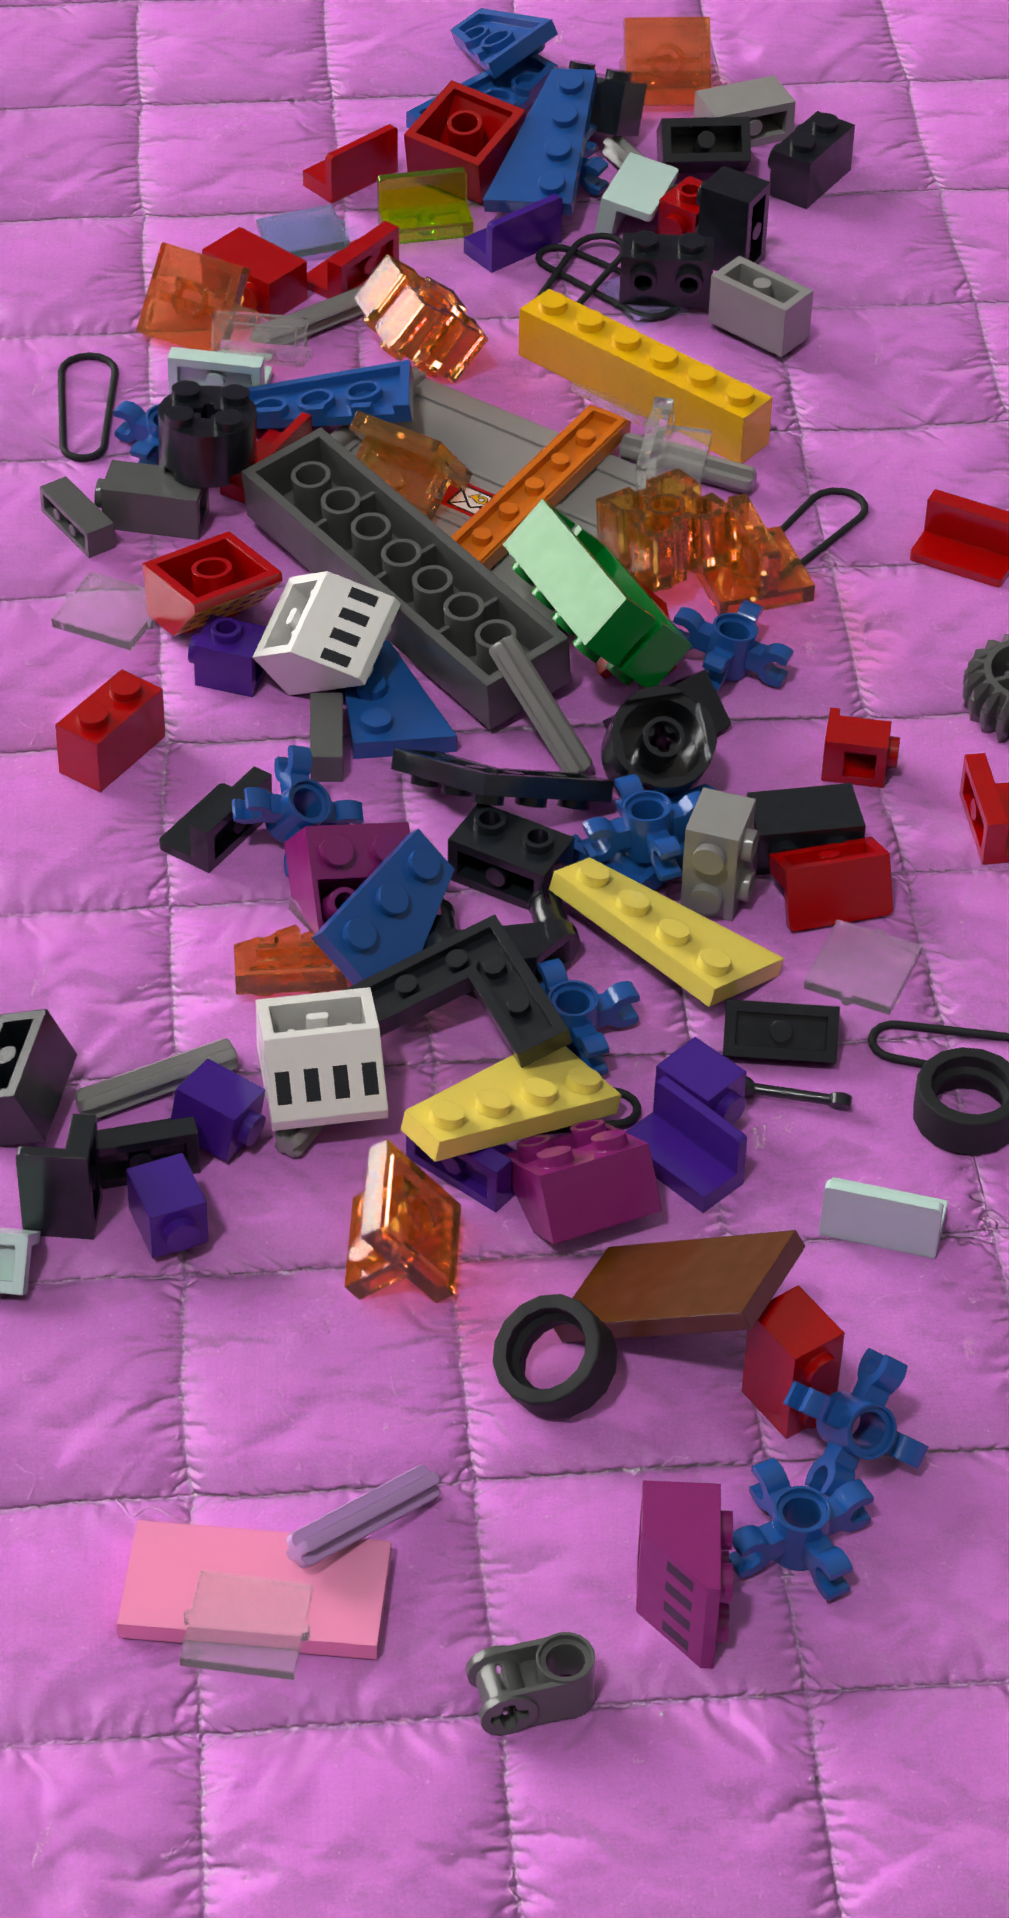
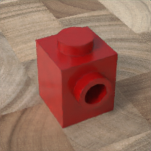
M688 176L659 199L657 234L682 235L684 233H695L699 223L700 209L696 204V196L703 181Z

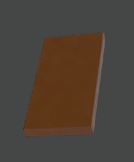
M796 1230L612 1246L606 1249L573 1298L581 1301L611 1330L614 1339L752 1330L800 1257L805 1245ZM559 1325L554 1328L562 1342L585 1341L584 1334L576 1326Z

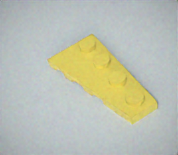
M590 857L556 870L553 873L549 886L550 891L708 1007L779 976L785 958Z
M566 1046L523 1068L520 1067L515 1057L511 1055L405 1110L401 1131L436 1162L572 1126L582 1121L617 1114L622 1094Z

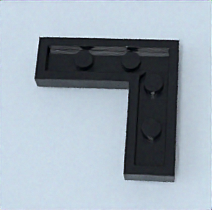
M394 748L391 765L392 770L410 774L411 784L441 788V793L472 797V802L493 806H503L505 797H515V804L527 807L546 808L547 800L555 799L558 800L557 806L589 810L590 801L611 802L614 781L585 773L496 768L431 750Z
M495 914L344 989L371 988L380 1028V1037L473 991L521 1068L572 1043L568 1027Z

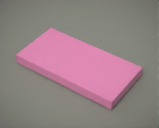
M137 1520L117 1620L118 1638L377 1660L391 1562V1541L361 1539L309 1568H301L296 1561H290L286 1553L289 1549L286 1539L290 1532Z

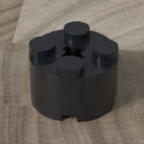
M183 380L173 384L171 394L165 397L158 407L160 469L164 473L166 468L174 472V480L183 485L199 488H217L230 485L231 476L242 473L241 471L254 465V461L257 458V409L254 402L250 399V390L239 384H230L224 387L200 386L197 382Z
M651 686L635 692L621 705L605 732L601 746L603 769L607 778L614 781V788L620 797L621 794L615 785V778L636 774L639 777L644 791H657L663 793L668 798L695 788L712 760L717 743L713 719L700 702L697 704L691 698L684 695V691L675 687ZM655 740L657 747H653L650 741ZM658 748H661V749L666 748L667 751H666V752H661V751H659Z

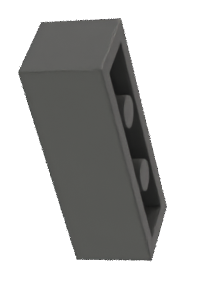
M66 476L40 486L41 511L88 558L115 548L114 523Z
M310 693V750L312 753L310 779L316 782H343V693Z

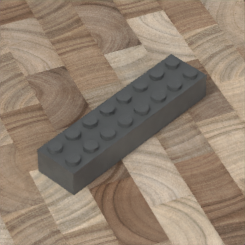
M323 428L313 431L241 471L247 516L312 573L328 571L395 597L401 605L391 625V631L386 638L489 730L524 710L489 654L490 647L506 636L513 635L517 638L550 693L571 682L569 637Z

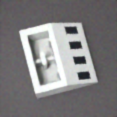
M328 571L290 577L252 658L289 696L365 685L373 671V665L382 645L391 631V625L401 603L393 596Z
M370 987L256 1000L257 1052L264 1089H266L265 1094L272 1131L388 1118L380 1028Z

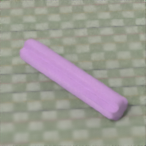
M418 1465L290 1533L286 1539L289 1547L286 1551L290 1561H296L301 1568H309L428 1504L440 1494L438 1483L441 1480L436 1471L431 1472L426 1465Z

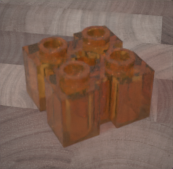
M388 254L354 297L365 314L362 318L364 323L382 338L379 344L383 350L400 361L404 357L409 358L421 371L432 378H436L439 374L456 383L489 340L475 319L465 314L467 308L454 290L428 276L426 278L419 276L412 267Z
M679 468L646 480V488L634 491L632 488L627 487L596 499L598 539L610 548L627 569H631V574L635 579L653 593L668 590L675 584L687 580L688 571L694 574H708L716 568L736 561L735 508L713 492L701 496V484Z

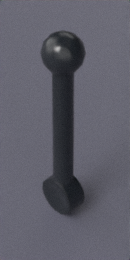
M746 1076L744 1098L756 1094L823 1104L841 1111L851 1109L853 1097L847 1093L832 1092L827 1094L754 1083L750 1077Z

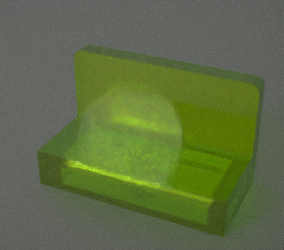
M456 167L378 176V224L387 221L398 226L399 244L457 239L473 234L474 222L467 205V174L465 168Z

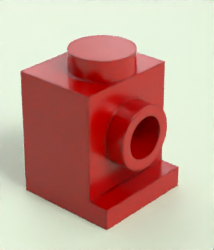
M830 707L821 781L884 788L886 767L897 768L901 737L890 736L892 721L840 715V708Z

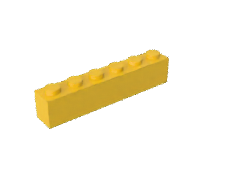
M547 289L520 308L519 356L728 460L743 464L769 444L773 397L551 289Z

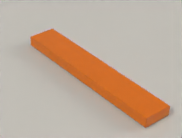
M590 404L458 529L451 538L490 570L508 553L503 543L540 500L544 499L555 507L621 443L626 433H630L631 420Z

